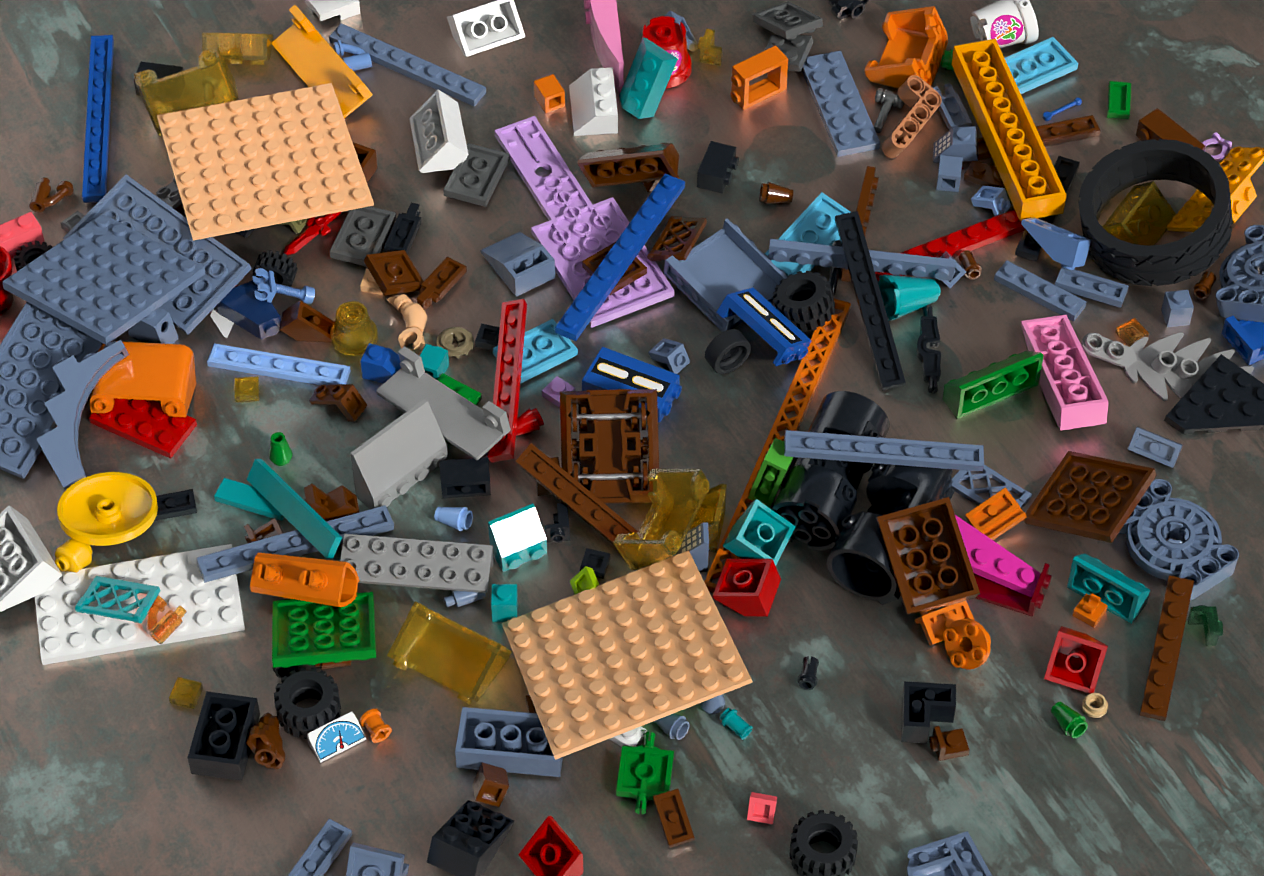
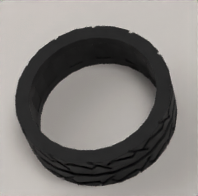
M1152 139L1137 141L1106 155L1087 174L1081 185L1079 194L1081 199L1078 201L1083 237L1091 239L1088 253L1092 260L1101 270L1114 278L1117 277L1121 281L1143 286L1176 284L1208 269L1220 257L1219 254L1224 252L1230 241L1232 227L1230 226L1233 224L1228 178L1220 164L1209 153L1198 147L1177 140L1159 139L1157 141ZM1152 180L1179 181L1191 185L1203 192L1214 205L1210 216L1192 234L1178 241L1163 245L1145 246L1119 240L1109 234L1098 222L1103 208L1118 193L1135 184Z

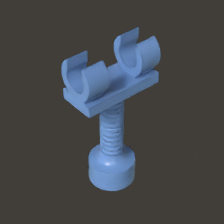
M263 268L255 270L256 276L252 277L254 284L258 287V291H254L256 299L260 301L267 300V302L271 303L275 294L279 293L299 298L309 306L313 303L315 288L303 286L302 289L280 285L275 283L273 271L267 272Z

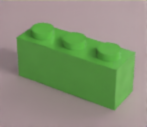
M777 438L774 439L748 496V499L753 501L757 499L769 508L794 458L784 456V441Z

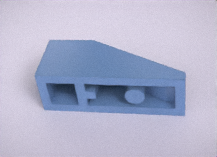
M1035 217L1022 219L1021 224L1052 260L1061 263V267L1074 270L1075 267L1085 266L1091 239Z

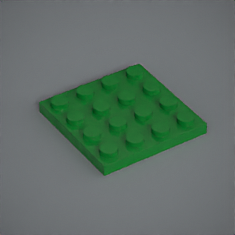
M373 592L356 593L357 597L345 607H335L295 599L273 601V668L376 658Z

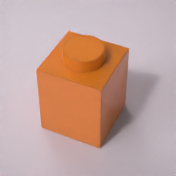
M554 74L534 81V97L545 113L565 107V91Z

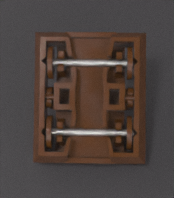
M657 389L560 391L562 469L575 480L580 481V484L604 504L660 503ZM639 403H641V413H639ZM639 419H641V429H642V431H643V430H646V419H647V432H648V437H642V440H641V439H640V424H639ZM577 420H579V441H577V438H573L571 444V421H573V432H577ZM648 458V470L647 461H643V473H641V460ZM572 461L580 462V475H578V463H574L573 475ZM641 479H643V491H641Z

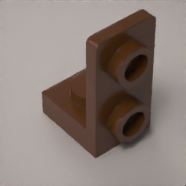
M353 384L320 385L314 390V394L309 399L311 404H336L348 422H355L367 407V403Z

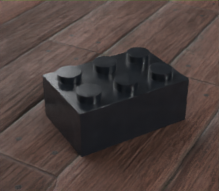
M206 691L187 757L191 774L243 780L251 750L246 743L247 737L250 734L251 728L258 723L260 717L257 698Z

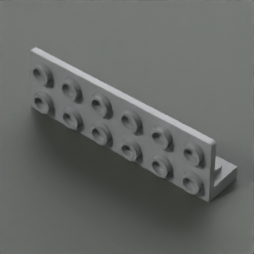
M405 346L398 351L401 369L376 390L378 396L404 413L425 398L429 402L444 439L475 460H479L511 431L506 411L490 401L482 406L483 409L479 408L425 373L421 357Z
M344 534L340 561L348 562L355 568L360 580L358 583L486 593L488 591L490 567L494 565L493 545Z

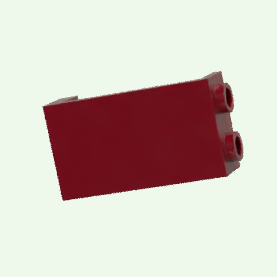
M1044 564L1032 597L974 573L980 594L975 599L1033 617L1035 609H1040L1045 596L1041 594L1043 588L1048 590L1052 575L1048 574L1050 564Z

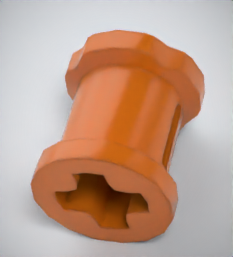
M374 708L366 711L359 719L360 725L366 727L371 734L370 739L373 743L384 741L392 732V728L388 724L385 725L381 719V712L378 709Z

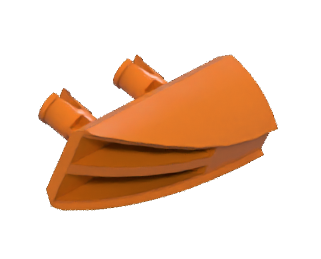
M258 552L254 559L250 589L254 593L335 607H345L357 597V587L360 580L355 568L348 562Z

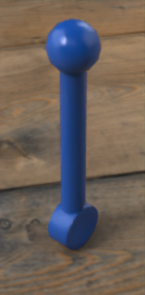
M1077 97L1073 102L1052 112H1044L1043 119L1049 121L1052 116L1075 105L1080 106L1082 99Z

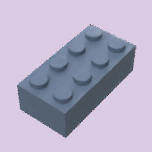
M462 707L455 749L457 768L479 770L483 762L504 768L508 773L552 777L561 776L563 757L555 760L536 713Z

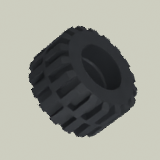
M799 271L797 274H790L787 276L788 278L782 279L780 284L776 285L775 292H773L774 304L776 309L802 332H807V330L811 329L814 331L819 326L823 327L826 321L831 320V315L835 313V302L830 283L824 275L820 276L818 272L806 271L802 273V271Z
M300 668V672H295V670L289 672L290 676H284L281 679L282 684L278 683L276 692H274V703L279 724L281 727H284L288 734L293 732V736L297 738L303 735L304 739H307L308 733L339 718L341 715L337 683H334L331 675L327 677L325 671L317 672V668H311L310 670ZM313 698L319 700L316 705L309 708L296 706L298 702L304 699Z
M818 810V814H814L812 811L807 813V818L802 816L798 820V824L794 825L793 832L791 833L789 853L793 868H798L797 874L800 876H845V873L850 874L852 866L855 865L858 840L857 832L853 830V824L850 821L845 822L846 817L843 815L837 817L834 811L826 814L824 810ZM818 841H826L833 844L837 850L831 853H819L813 850L810 845Z

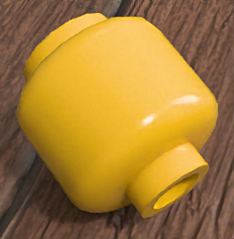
M71 538L56 549L55 564L60 571L77 573L91 563L92 548L89 544H84Z

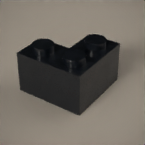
M904 681L901 742L927 743L930 721L953 723L956 710V684Z

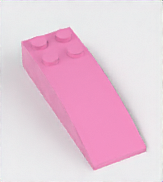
M584 0V9H588V11H585L586 24H590L596 53L603 68L613 67L614 85L620 93L624 84V62L616 0Z
M1067 315L1021 321L1028 351L1041 352L1044 355L1039 384L1060 431L1107 424L1109 401Z

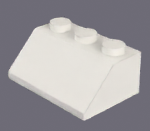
M495 0L447 16L453 38L465 57L525 37L514 0Z
M613 67L589 69L569 85L574 136L617 134L618 112Z

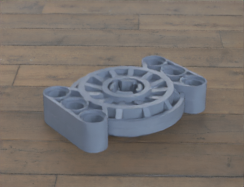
M1252 225L1246 228L1244 232L1246 244L1230 253L1221 264L1219 271L1221 289L1216 292V301L1219 315L1224 318L1234 316L1238 320L1264 322V225Z
M1156 479L1151 483L1118 534H1126V545L1130 556L1147 573L1164 580H1168L1169 575L1193 580L1191 601L1234 573L1239 558V551L1232 545H1222L1220 528L1209 512L1191 501L1170 498L1172 492L1171 484L1164 479Z

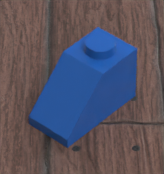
M371 343L368 344L360 360L362 378L382 384L401 369L400 358L397 353L390 348Z

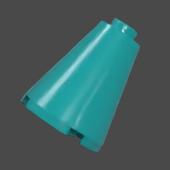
M881 275L878 277L880 278L878 285L888 321L896 320L936 302L941 293L939 284L933 279L896 275Z

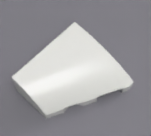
M305 0L312 14L316 13L320 21L337 15L340 20H344L360 14L359 0Z

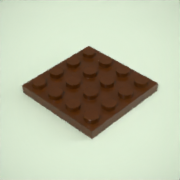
M1068 451L1027 510V518L1024 519V522L1033 526L1112 543L1157 476L1155 468Z

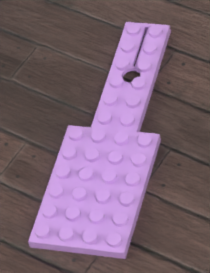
M533 116L496 129L495 137L505 153H509L510 161L549 220L531 227V234L554 258L555 272L572 299L575 300L591 278L582 267V261L616 242L630 222L613 197L596 204L591 203L536 117ZM539 167L552 170L551 174L545 177L535 174V170ZM645 245L636 257L647 267V274L609 295L589 322L591 328L674 297V289L657 263L647 258L649 251Z

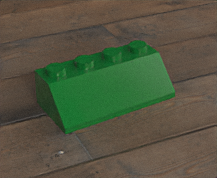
M1024 351L1019 354H1013L998 363L994 362L981 370L972 371L959 379L950 380L947 384H944L942 399L956 419H959L1038 386L1044 355L1041 352Z

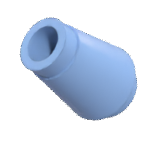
M437 507L434 518L435 521L463 531L471 527L473 513L466 507Z

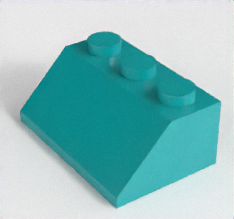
M642 38L619 94L622 108L638 119L654 117L678 58L647 38Z
M1087 554L1077 555L1073 558L1067 588L1083 597L1086 593L1088 595L1092 593L1101 598V602L1108 605L1107 611L1132 624L1146 606L1150 589L1146 588L1142 583L1128 578L1122 572L1103 564L1097 558H1092Z

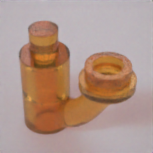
M158 595L149 609L147 627L150 636L159 644H163L182 624L181 618L187 611L182 606H178L174 612L169 610L157 623L158 611L163 612L167 605Z

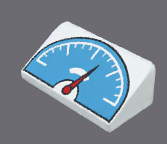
M349 712L307 734L308 744L320 763L366 740L353 712Z

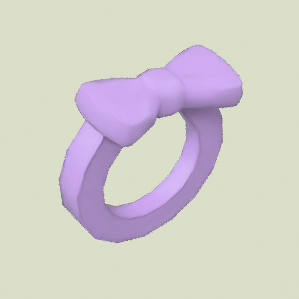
M1217 132L1213 133L1212 139L1203 142L1205 146L1211 144L1222 146V152L1219 155H1211L1217 162L1224 159L1226 152L1232 148V142L1224 140Z

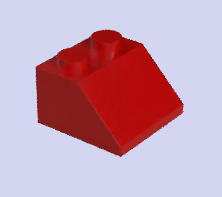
M726 559L713 593V598L743 616L768 617L781 581L773 559Z
M548 816L518 854L535 876H581L583 874V853L552 816Z

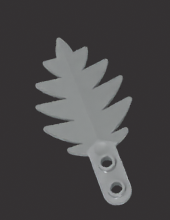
M1183 332L1160 339L1145 349L1143 348L1148 341V337L1141 338L1130 347L1119 341L1105 338L1098 333H1089L1081 341V346L1088 355L1124 368L1127 377L1133 383L1138 381L1139 376L1146 386L1163 401L1168 400L1166 383L1181 399L1221 354L1230 360L1235 353L1233 349L1226 350L1197 362L1210 344V338L1197 341L1173 353V350L1184 336ZM1253 366L1241 367L1249 374L1254 370Z

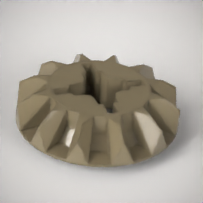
M451 327L443 330L438 335L436 343L437 346L448 350L449 358L456 356L459 359L461 355L468 356L469 351L473 350L474 338L464 328ZM453 339L457 341V347H454Z

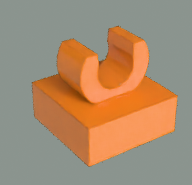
M1086 593L1073 610L1072 616L1094 628L1107 611L1108 605L1101 602V598L1093 593L1088 595Z

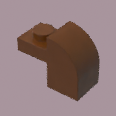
M312 483L304 487L306 497L304 501L326 522L359 513L357 496L343 485L327 494Z

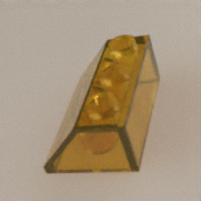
M202 33V59H208V63L221 64V59H228L230 64H243V60H251V64L264 65V60H270L273 34Z
M1152 181L1133 186L1102 227L1119 240L1131 244L1151 246L1156 245L1166 232L1167 226L1176 213L1155 182Z

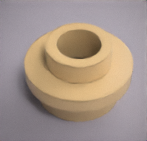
M1091 693L1083 699L1082 710L1089 717L1100 718L1106 714L1108 703L1103 695Z

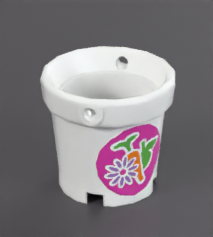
M997 0L971 13L974 15L970 17L974 36L976 39L980 38L981 41L996 39L999 47L1004 48L1018 43H1033L1038 39V23L1029 0Z

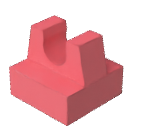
M751 792L747 820L773 825L777 796Z

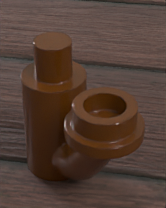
M45 177L41 178V181L35 185L29 204L30 209L40 213L45 208L57 204L65 196H71L74 191L72 183L61 181L57 185V193L49 197L51 191L50 180Z

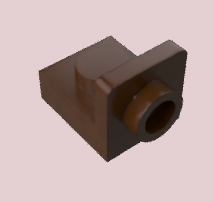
M939 726L933 728V734L929 737L931 751L936 752L938 761L969 756L970 749L963 728L941 732Z

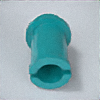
M727 708L719 718L722 721V725L728 726L740 739L744 740L752 732L753 727L737 715L738 711L736 709Z

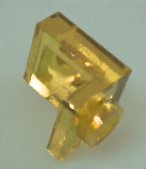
M706 29L704 37H700L698 43L700 62L720 66L722 62V48L715 46V30Z

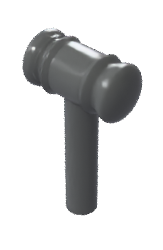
M880 87L876 91L875 101L881 102L883 106L874 125L876 133H881L891 107L897 106L901 109L905 104L899 98L898 92L887 89L883 90Z

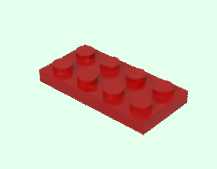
M114 398V406L110 412L92 413L89 417L91 424L170 459L197 426L196 419L188 415L186 417H173L165 414L161 404L153 400Z

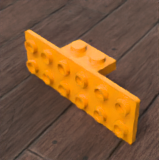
M1237 146L1232 148L1219 163L1229 181L1233 223L1239 219L1257 197L1250 177L1264 162V148ZM1197 189L1166 226L1167 230L1194 232L1212 212L1214 205L1211 200Z

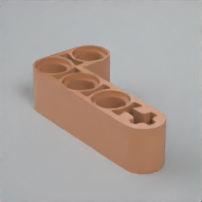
M910 76L898 89L899 98L910 107V110L882 144V151L889 158H896L902 153L941 105L942 98L940 94L919 76Z

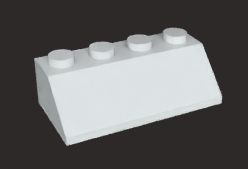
M437 90L409 118L418 169L421 173L455 169L469 155L458 102L442 91Z

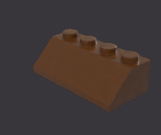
M661 143L658 145H641L633 148L589 152L579 158L577 164L591 186L600 187L661 180L664 174L677 178L679 154L673 143Z

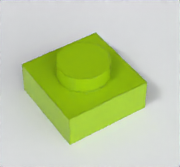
M587 566L570 580L574 594L593 589L599 585L593 568Z

